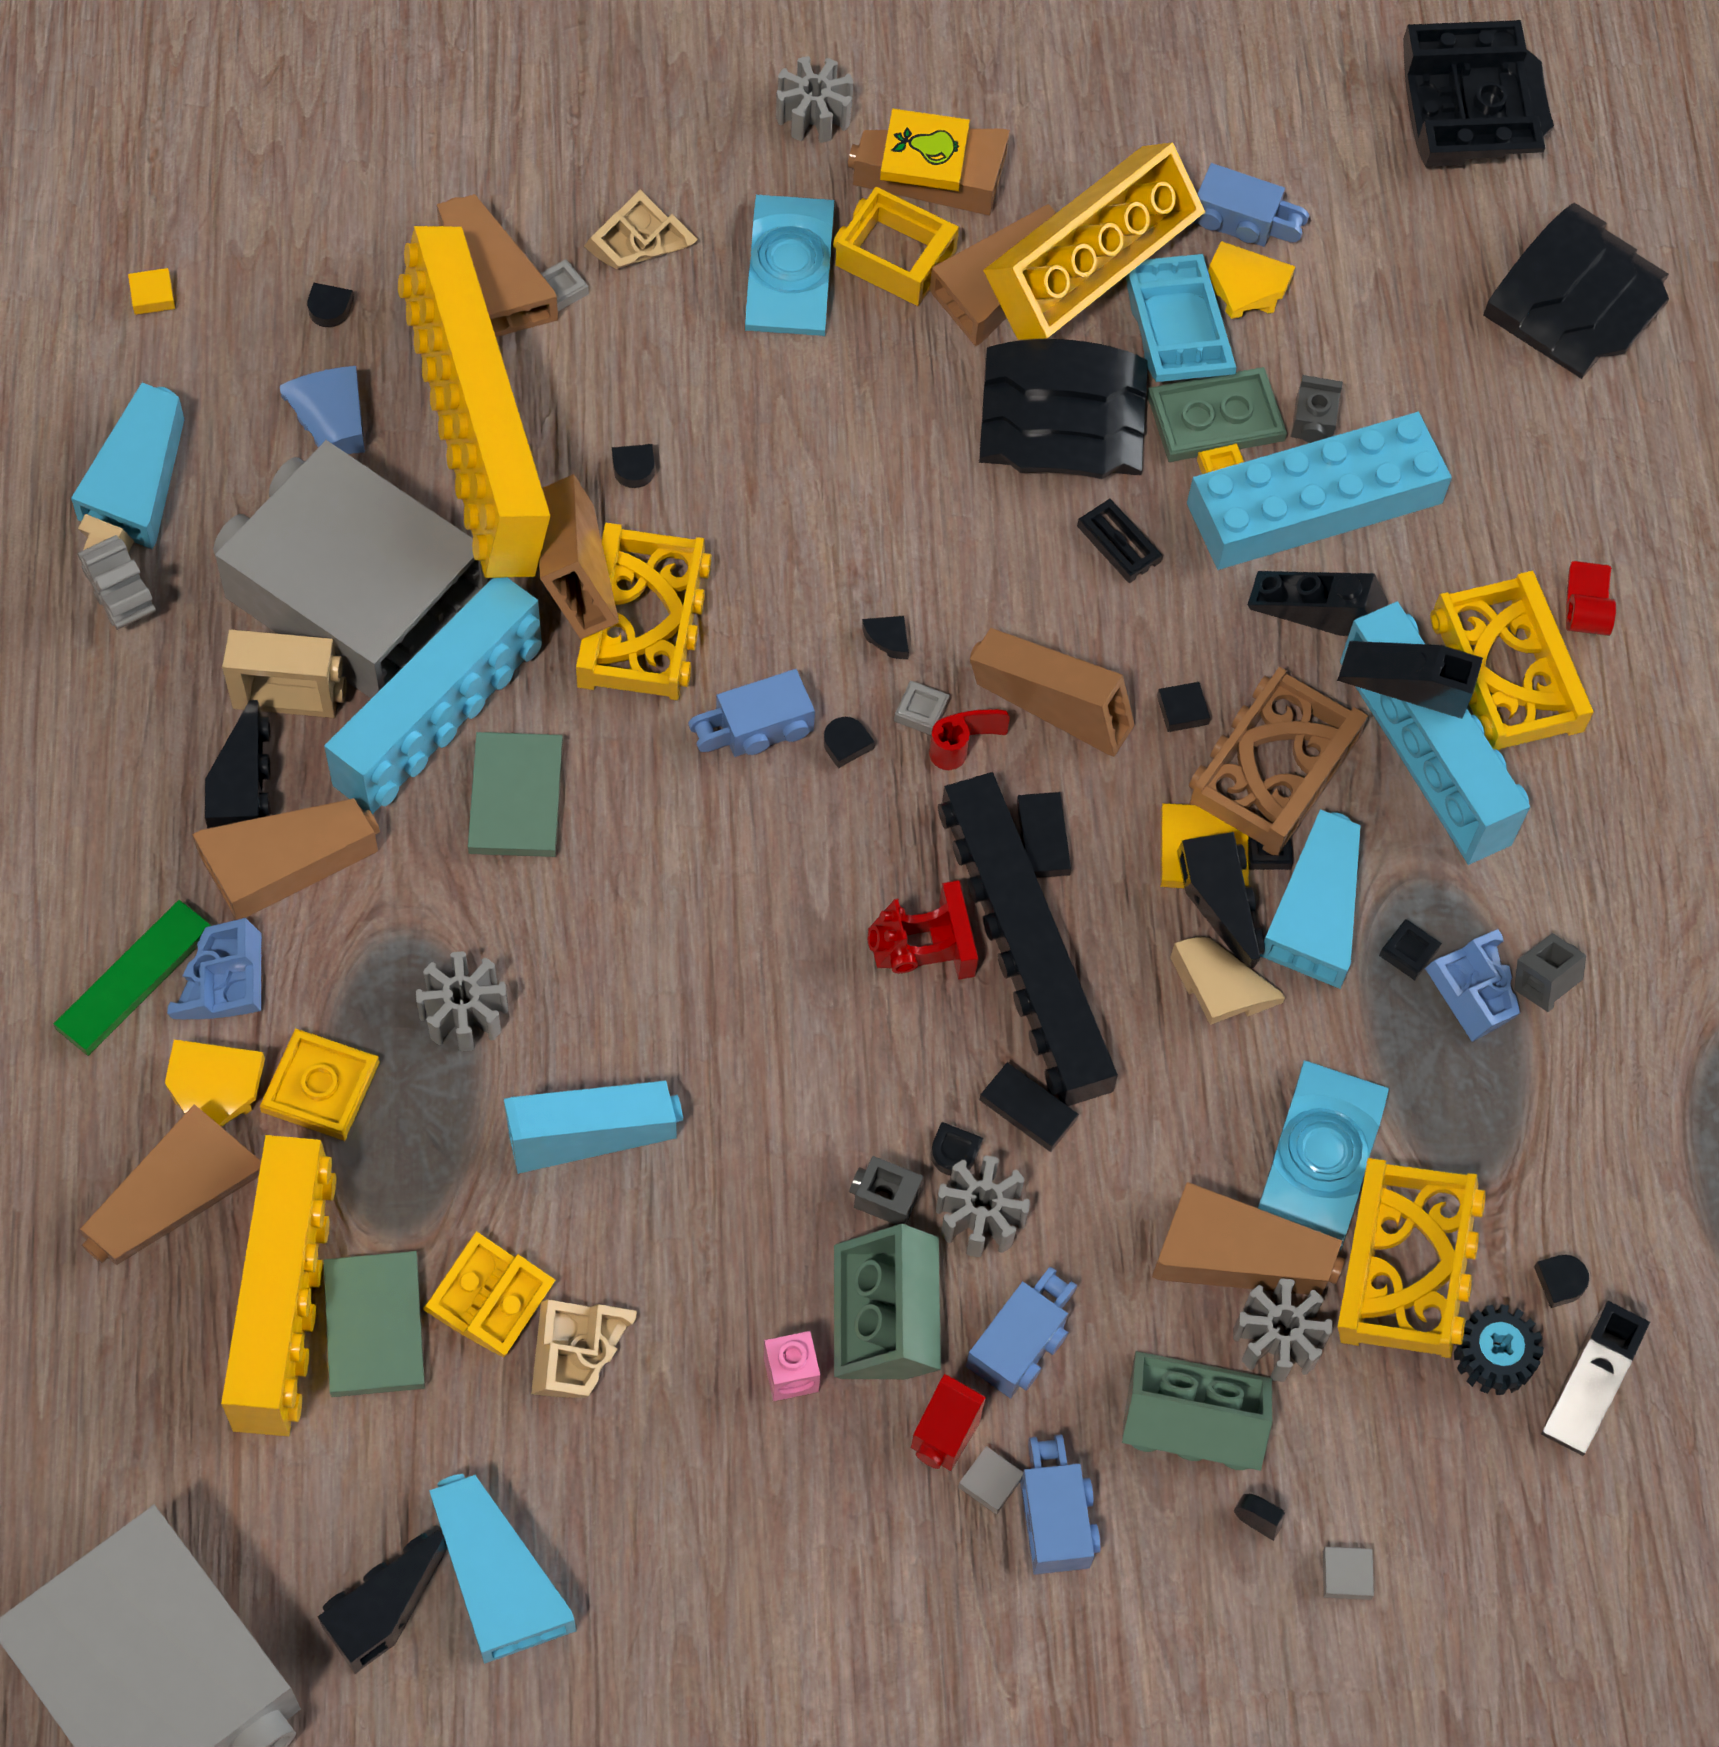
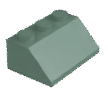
M898 1224L835 1244L834 1377L839 1379L906 1380L941 1370L939 1237L905 1224Z
M1135 1351L1123 1420L1122 1443L1130 1444L1144 1452L1160 1450L1177 1454L1189 1461L1204 1459L1223 1463L1234 1470L1254 1469L1261 1471L1273 1421L1272 1378Z

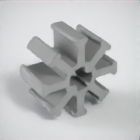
M806 56L797 60V76L789 73L786 68H783L778 75L776 119L779 125L792 120L791 137L799 141L804 140V133L808 127L815 125L819 134L818 141L823 143L832 139V123L841 127L843 131L847 130L850 125L853 79L850 74L837 79L838 62L830 58L825 59V66L821 72L814 74L810 66L811 58Z
M117 535L78 552L77 555L83 564L81 566L83 572L95 590L93 593L98 603L103 605L109 622L112 626H115L116 630L156 612L151 602L152 596L139 576L141 572L135 560H131L125 543Z
M464 951L452 952L450 956L454 977H447L436 968L434 962H431L424 969L423 973L427 991L416 990L419 1018L421 1021H425L427 1018L430 1039L438 1045L443 1044V1038L454 1026L459 1027L456 1029L459 1050L472 1051L474 1050L472 1029L469 1026L477 1025L488 1034L490 1040H494L501 1033L498 1011H502L504 1014L508 1013L505 982H500L497 985L495 964L487 958L482 959V964L470 977L466 976L469 974L466 953ZM465 998L470 999L468 1003L464 1004ZM461 999L460 1004H455V1001Z
M983 1157L980 1177L983 1178L981 1181H976L966 1167L967 1162L961 1160L952 1167L950 1186L956 1187V1189L948 1188L944 1183L939 1188L936 1213H953L951 1215H944L941 1235L947 1243H952L953 1237L965 1229L970 1228L973 1230V1234L969 1236L966 1254L969 1256H982L985 1237L982 1235L983 1232L987 1231L999 1245L998 1251L1000 1253L1005 1252L1012 1247L1016 1228L1009 1224L1018 1225L1019 1229H1024L1030 1200L1024 1199V1201L1013 1199L1021 1197L1024 1178L1018 1170H1013L1012 1175L997 1185L993 1183L992 1180L995 1179L999 1162L997 1157ZM976 1202H978V1204H979L981 1207H978V1208L976 1209V1208L974 1207V1205H975ZM989 1204L991 1208L988 1211L984 1206Z
M1281 1278L1272 1295L1275 1304L1263 1292L1261 1285L1254 1288L1243 1307L1244 1311L1239 1314L1233 1328V1339L1235 1341H1239L1240 1338L1258 1340L1255 1343L1250 1342L1242 1357V1362L1248 1369L1253 1370L1257 1362L1268 1352L1274 1355V1368L1270 1375L1272 1381L1284 1382L1293 1366L1290 1356L1302 1368V1374H1308L1315 1368L1322 1354L1321 1349L1324 1348L1332 1333L1331 1319H1326L1325 1322L1307 1320L1309 1317H1316L1323 1303V1298L1315 1290H1311L1308 1298L1297 1308L1291 1305V1291L1295 1284L1293 1279ZM1276 1325L1286 1326L1285 1333L1290 1331L1289 1335H1280V1328L1275 1329Z

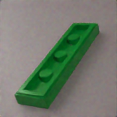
M178 900L53 1023L55 1029L89 1056L198 947L197 944L205 927L211 925L182 901Z

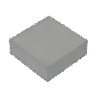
M567 259L540 273L556 293L558 311L589 294L588 285Z
M910 680L895 712L894 722L931 735L934 724L943 716L950 695Z
M986 1446L959 1482L958 1488L997 1515L1021 1482L1023 1472Z
M1325 1547L1323 1549L1324 1598L1371 1600L1373 1598L1372 1549Z

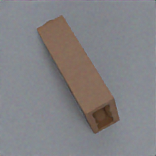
M1003 128L969 129L959 191L880 180L888 130H864L860 144L852 145L848 168L854 169L853 185L873 190L875 187H878L891 194L990 216L1007 156L1010 130Z
M475 194L462 198L455 197L437 204L439 226L462 227L495 337L558 320L557 296L554 289Z
M1049 204L932 267L930 292L975 346L981 344L1007 318L983 270L1056 214Z
M572 474L542 488L550 513V520L539 558L541 581L579 638L583 639L617 624L618 615L594 505L575 475Z
M990 628L983 640L977 642L972 649L970 663L977 685L1105 754L1115 757L1135 726L1122 674Z
M353 798L204 829L192 835L201 860L233 916L238 920L246 918L378 852L375 835L380 833V829L371 811L368 809L362 812Z
M194 1104L80 1228L81 1235L86 1239L82 1247L99 1262L103 1263L108 1258L118 1265L259 1176L261 1161Z
M1187 1182L1152 1277L1161 1281L1254 1289L1261 1285L1265 1291H1274L1281 1278L1293 1279L1295 1284L1291 1293L1309 1295L1311 1290H1315L1321 1296L1328 1282L1337 1283L1345 1258L1337 1256L1342 1243L1340 1239Z

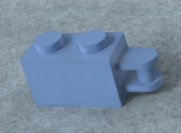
M1211 163L1197 194L1205 213L1192 223L1201 225L1208 230H1216L1239 238L1246 243H1254L1265 247L1269 236L1288 242L1299 241L1302 236L1301 226L1307 223L1309 213L1300 206L1282 200L1285 191L1284 187Z
M793 669L717 694L716 709L693 717L688 722V726L691 732L696 733L699 738L696 745L700 752H709L729 745L734 757L743 754L755 755L766 750L770 745L785 740L794 742L804 738L809 732L814 731L815 710L797 669ZM718 726H721V727H722L721 730H718V731H715V732H714V730H713V728H715V727H718Z
M1052 1267L1048 1268L1034 1288H1031L1022 1281L968 1354L966 1367L1010 1399L1019 1387L1025 1391L1029 1389L1042 1369L1037 1365L1046 1351L1054 1355L1068 1335V1332L1063 1329L1068 1315L1063 1310V1307L1075 1292L1077 1284L1072 1281L1067 1284L1055 1275L1057 1270ZM1045 1290L1057 1300L1053 1303L1041 1294Z
M1062 1434L1054 1435V1440L1038 1441L1037 1437H1031L1028 1439L1031 1469H1024L1020 1484L1033 1575L1090 1569L1094 1553H1100L1097 1524L1089 1523L1087 1507L1093 1506L1090 1478L1082 1477L1081 1464L1067 1465ZM1056 1459L1057 1466H1041V1460Z

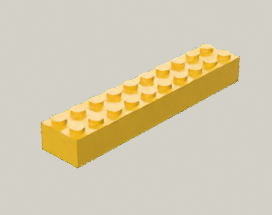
M414 226L411 243H406L404 248L406 269L405 274L399 275L398 293L399 297L405 298L407 325L413 326L415 353L421 354L423 381L429 382L431 388L432 411H437L439 416V437L441 440H445L447 444V465L449 469H454L456 475L455 493L457 499H462L464 503V525L467 530L472 531L474 559L480 560L485 578L535 577L550 520V513L462 227Z

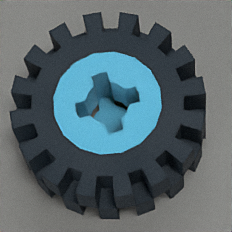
M1501 1304L1498 1310H1494L1493 1305L1485 1306L1482 1312L1479 1309L1475 1311L1469 1320L1465 1322L1462 1345H1457L1454 1351V1360H1460V1364L1457 1367L1459 1373L1462 1375L1467 1372L1470 1376L1466 1382L1473 1387L1477 1381L1482 1384L1480 1391L1487 1394L1491 1388L1495 1389L1496 1395H1504L1507 1389H1510L1511 1393L1519 1390L1521 1385H1525L1541 1363L1539 1360L1543 1355L1544 1347L1539 1346L1543 1339L1541 1332L1534 1333L1532 1331L1536 1323L1531 1318L1525 1323L1521 1319L1524 1312L1518 1308L1514 1314L1509 1313V1305ZM1493 1342H1494V1343H1495V1342H1498V1343H1501V1344H1500V1345H1496V1344L1493 1345Z

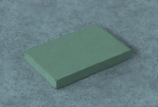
M1264 367L1239 371L1233 375L1205 377L1148 388L1147 398L1168 462L1195 458L1198 456V452L1236 443L1239 449L1283 442L1286 439L1287 432Z
M476 732L468 836L469 854L556 857L563 748L562 735Z
M410 1251L324 1259L329 1390L331 1397L425 1389L417 1252Z

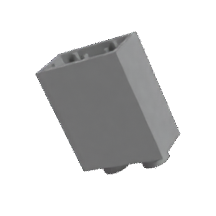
M327 440L306 461L299 457H294L285 462L277 471L270 484V498L251 518L245 514H238L232 517L219 532L213 548L226 599L277 634L333 639L336 656H342L343 660L341 677H346L349 684L371 699L488 583V578L484 577L480 560L474 559L472 537Z
M155 1504L0 1617V1644L74 1747H287L296 1735V1732L287 1720L300 1711L301 1708L291 1687Z

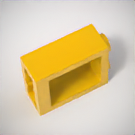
M875 187L867 199L862 198L858 202L850 224L847 227L842 226L838 230L833 242V247L836 248L835 266L919 306L930 290L932 267L952 257L957 251L959 226L881 188ZM877 222L927 245L910 272L860 248Z

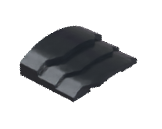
M1521 20L1407 25L1403 38L1407 100L1415 142L1425 167L1464 165L1466 159L1504 158L1505 154L1544 153V137L1553 130L1554 123L1546 95L1542 61L1526 49Z
M1574 202L1558 214L1521 255L1488 300L1483 316L1582 379L1600 357L1625 354L1645 327L1667 304L1669 297L1663 283L1669 274L1636 253L1638 249L1605 229L1607 225L1605 221Z
M1065 339L1021 340L987 347L979 463L1011 465L1020 473H1065L1103 479L1111 473L1141 475L1148 360L1115 347Z

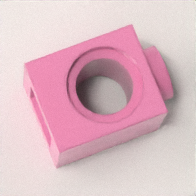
M810 1331L764 1340V1362L773 1401L819 1392L820 1371Z

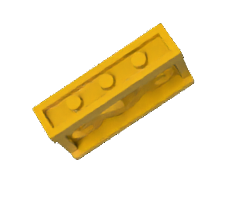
M605 522L602 546L615 605L626 604L635 600L648 586L662 601L669 615L655 628L635 638V631L630 621L617 612V624L581 639L576 664L577 688L594 690L595 686L668 696L671 700H678L680 687H688L691 662L685 660L687 650L695 651L698 625H692L694 614H702L705 589H699L701 578L708 579L712 555L705 553V538L696 537L695 540L622 529L620 524ZM625 552L651 555V557L645 563ZM666 558L684 560L688 566L687 572L682 577H675L671 574V571L676 568V563L666 565L660 574L655 568L659 562ZM634 577L638 579V582L630 590H621L617 586L620 580H628L632 585ZM686 589L684 603L682 604L676 592ZM611 628H622L626 634L627 641L621 642V633L615 638L609 637L607 633ZM678 631L676 645L674 646L667 640ZM645 654L647 662L651 666L656 667L655 657L665 655L669 658L670 665L660 674L645 672L640 667L637 657ZM629 660L630 669L599 664Z
M1534 571L1520 573L1515 579L1451 594L1448 592L1439 594L1435 607L1430 614L1434 632L1441 634L1446 647L1483 658L1474 692L1468 705H1470L1473 714L1480 720L1484 729V736L1493 749L1499 751L1503 748L1564 733L1570 736L1585 731L1594 711ZM1512 601V605L1505 608L1498 615L1489 606ZM1474 610L1485 616L1489 624L1486 626L1481 619L1469 617L1467 621L1473 624L1474 629L1467 631L1463 629L1458 614ZM1517 629H1523L1527 639L1520 640L1514 635H1516ZM1499 636L1508 646L1517 651L1534 653L1536 661L1527 669L1522 687L1501 678L1485 666L1488 653ZM1471 645H1476L1474 651L1472 650ZM1537 675L1543 676L1547 686L1537 683L1536 690H1533V677ZM1518 705L1525 707V720L1521 724L1512 726L1502 723L1497 711L1498 707L1507 708L1510 712V719L1515 715ZM1536 709L1559 712L1558 715L1535 720Z
M1367 1159L1338 1321L1341 1343L1359 1346V1343L1437 1354L1444 1358L1452 1357L1454 1344L1462 1345L1465 1317H1458L1460 1302H1469L1472 1275L1465 1274L1467 1259H1476L1479 1232L1472 1231L1474 1217H1483L1486 1191L1478 1189L1477 1174L1448 1173L1386 1164V1160ZM1387 1185L1421 1191L1415 1201L1412 1202L1406 1197L1388 1190ZM1438 1193L1452 1194L1460 1204L1457 1214L1451 1218L1444 1217L1441 1214V1210L1446 1206V1202L1434 1205L1429 1214L1423 1210V1207L1429 1198ZM1401 1217L1406 1219L1402 1228L1395 1234H1388L1382 1229L1383 1223L1387 1220H1393L1398 1227ZM1416 1227L1433 1246L1440 1262L1421 1280L1403 1289L1401 1278L1396 1269L1387 1261L1375 1257L1376 1250L1389 1249L1401 1244ZM1458 1230L1454 1251L1446 1234ZM1377 1276H1387L1393 1284L1394 1293L1388 1295L1387 1284L1382 1289L1374 1288L1372 1286L1373 1280ZM1450 1280L1446 1299L1437 1291ZM1414 1306L1416 1316L1427 1323L1423 1314L1426 1309L1434 1307L1440 1311L1441 1321L1431 1331H1417L1408 1323L1405 1309ZM1396 1313L1399 1328L1363 1323L1364 1318H1375Z

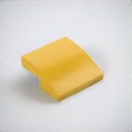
M476 1231L429 1298L423 1310L475 1343L505 1357L556 1280L519 1254L513 1257Z

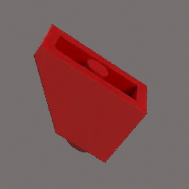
M944 1373L913 1434L911 1448L917 1451L916 1457L932 1468L940 1469L943 1466L952 1471L979 1426L986 1397Z

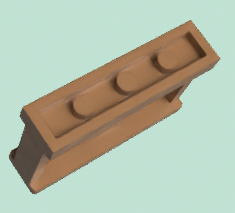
M1280 666L1271 678L1265 675L1261 679L1252 696L1256 699L1250 708L1246 705L1241 707L1231 725L1234 728L1229 738L1225 735L1219 738L1210 754V757L1213 758L1212 762L1208 767L1200 765L1189 783V787L1193 789L1189 805H1196L1263 844L1262 849L1271 855H1279L1287 841L1295 833L1359 740L1368 718L1367 714L1355 707L1349 710L1286 674L1287 670ZM1279 699H1286L1295 704L1301 710V721H1292L1293 712L1288 705L1285 708L1286 713L1278 715L1273 712L1272 704ZM1311 714L1331 726L1309 722ZM1262 718L1265 725L1255 727ZM1294 740L1293 756L1297 765L1307 774L1306 777L1303 778L1294 774H1278L1263 782L1257 770L1254 747L1273 741ZM1303 740L1309 741L1307 749L1314 747L1319 751V755L1315 757L1307 756L1303 752ZM1237 753L1238 765L1229 764ZM1222 778H1231L1235 785L1229 787L1227 792L1235 794L1247 789L1248 795L1239 800H1230L1217 792L1216 783ZM1283 785L1289 788L1291 795L1289 797L1280 796L1278 788L1271 795L1269 790ZM1255 803L1270 822L1249 811L1247 808Z

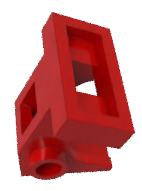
M959 880L942 883L939 901L941 907L932 912L906 915L905 909L900 907L899 899H894L884 911H881L879 917L868 928V946L874 953L877 968L892 969L893 973L903 974L915 970L918 966L953 960L958 980L975 977L978 956ZM925 932L930 934L932 945L917 947L907 944V935Z

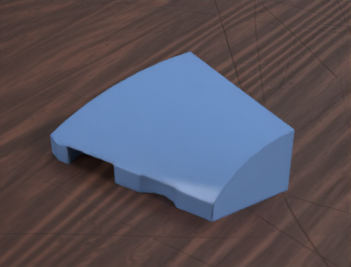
M356 366L319 371L280 385L282 399L289 402L297 413L300 424L314 437L317 447L327 440L347 454L365 452Z
M246 918L205 927L197 944V954L188 963L183 977L188 982L178 1003H169L167 1014L172 1019L186 1020L223 1018L261 1011L262 933Z
M1498 929L1473 939L1462 949L1435 959L1425 968L1472 1042L1501 1027L1520 1014L1517 997L1511 989L1512 975L1510 967L1508 965H1501L1497 946L1503 942V937Z

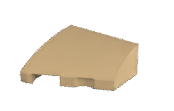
M639 190L587 241L584 247L605 264L619 269L691 247L698 239L673 214L667 217Z
M1196 937L1174 943L1170 958L1188 994H1195L1210 1025L1243 1012L1248 1017L1284 1002L1285 998L1281 991L1211 938Z
M549 1299L541 1302L531 1394L566 1398L588 1397L599 1380L600 1370L605 1363L611 1361L617 1351L615 1346L627 1326L633 1325L636 1320L637 1311L600 1304L588 1307Z

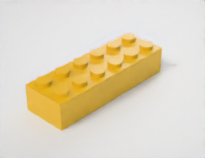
M1173 142L1142 146L983 271L1017 339H1045L1054 334L1204 214L1205 210Z
M265 1135L221 1402L233 1432L289 1437L291 1422H299L302 1394L297 1393L298 1377H306L309 1364V1349L304 1348L305 1332H313L316 1319V1304H311L312 1287L319 1288L321 1285L323 1261L318 1260L319 1243H327L330 1225L329 1216H324L326 1200L333 1201L336 1189V1173H331L332 1159L325 1156L322 1141L318 1139Z

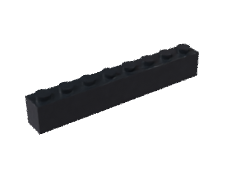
M986 773L944 786L942 803L938 804L941 823L945 829L951 828L955 838L952 845L956 860L960 866L966 865L970 878L967 879L970 895L975 903L981 902L985 915L982 917L983 925L990 941L996 939L1001 952L998 953L1001 972L1005 979L1011 977L1016 989L1013 992V999L1020 1017L1027 1016L1032 1029L1029 1030L1032 1049L1036 1056H1043L1048 1068L1045 1069L1044 1075L1050 1093L1052 1095L1058 1094L1060 1101L1067 1106L1112 1093L1118 1074L994 773Z

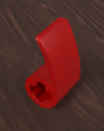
M1579 561L1571 562L1566 598L1567 631L1605 636L1611 635L1616 616V601L1609 598L1611 566Z
M998 709L973 710L941 718L932 728L929 749L930 760L935 766L943 770L959 768L966 760L970 735H1007L1010 721L1008 712Z

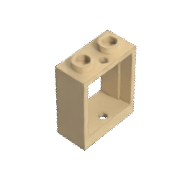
M229 630L222 669L233 709L244 710L249 700H258L262 712L335 718L337 702L344 703L346 697L347 680L346 677H341L343 660L342 656H336L333 639Z

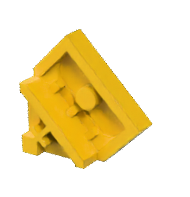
M1221 241L1210 263L1208 273L1215 295L1220 296L1227 304L1225 312L1233 319L1242 317L1245 310L1258 309L1266 313H1274L1277 300L1283 298L1292 280L1296 266Z
M174 1039L165 1085L173 1101L184 1114L195 1104L222 1127L240 1114L246 1115L252 1111L250 1104L256 1100L265 1057L263 1052Z

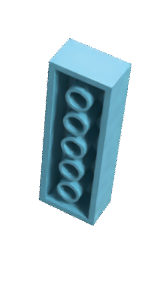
M1418 411L1195 476L1192 478L1187 506L1217 570L1440 505L1444 501L1452 476Z
M508 577L492 578L324 745L333 787L349 799L354 798L359 807L365 811L369 809L372 814L380 806L385 807L390 804L396 797L399 787L410 776H417L425 768L430 755L438 747L443 748L447 746L454 738L457 728L467 718L472 719L479 714L485 705L486 699L496 689L501 690L510 682L514 670L524 660L528 662L537 655L542 645L538 600Z
M1397 601L1353 621L1340 663L1342 665L1349 641L1425 643L1419 635L1416 621L1410 614L1404 612ZM1356 687L1466 863L1470 865L1512 846L1530 809L1529 799L1524 788L1520 784H1515L1508 773L1502 754L1497 749H1493L1484 736V729L1480 720L1475 715H1471L1468 709H1466L1461 719Z

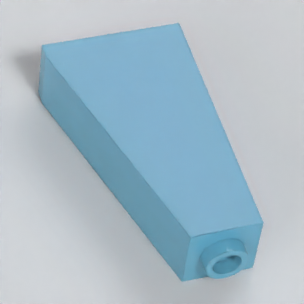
M141 383L71 497L78 521H82L85 514L122 528L135 543L153 549L157 542L184 424V415L179 396H176L175 393L165 387L155 388Z
M1320 809L1265 937L1264 953L1260 954L1261 957L1341 989L1351 964L1361 825L1351 822L1343 814L1329 813Z
M666 1081L516 1096L504 1099L508 1134L518 1174L676 1139V1122L683 1121L678 1094L670 1096Z
M463 1474L453 1475L438 1482V1488L429 1490L484 1664L576 1632L575 1620L571 1609L476 1475L467 1478Z

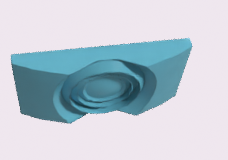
M756 195L745 331L825 336L835 200Z
M1203 254L1146 259L1126 275L1132 315L1138 322L1144 358L1148 360L1147 367L1155 382L1236 374V364Z
M1304 1060L1258 1209L1340 1239L1342 1243L1339 1250H1341L1360 1193L1367 1159L1370 1156L1380 1126L1389 1088Z

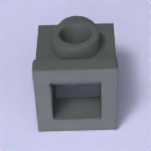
M1302 375L1295 403L1291 431L1292 438L1303 439L1306 442L1312 443L1333 436L1337 422L1342 381Z
M1551 933L1517 960L1514 990L1546 1012H1549L1554 1008V1002L1583 980L1586 955L1574 945L1568 944Z
M872 1156L867 1169L859 1167L852 1181L849 1193L855 1195L854 1208L895 1225H907L921 1192L923 1176ZM880 1191L888 1192L892 1198L889 1200L880 1195H877V1193Z

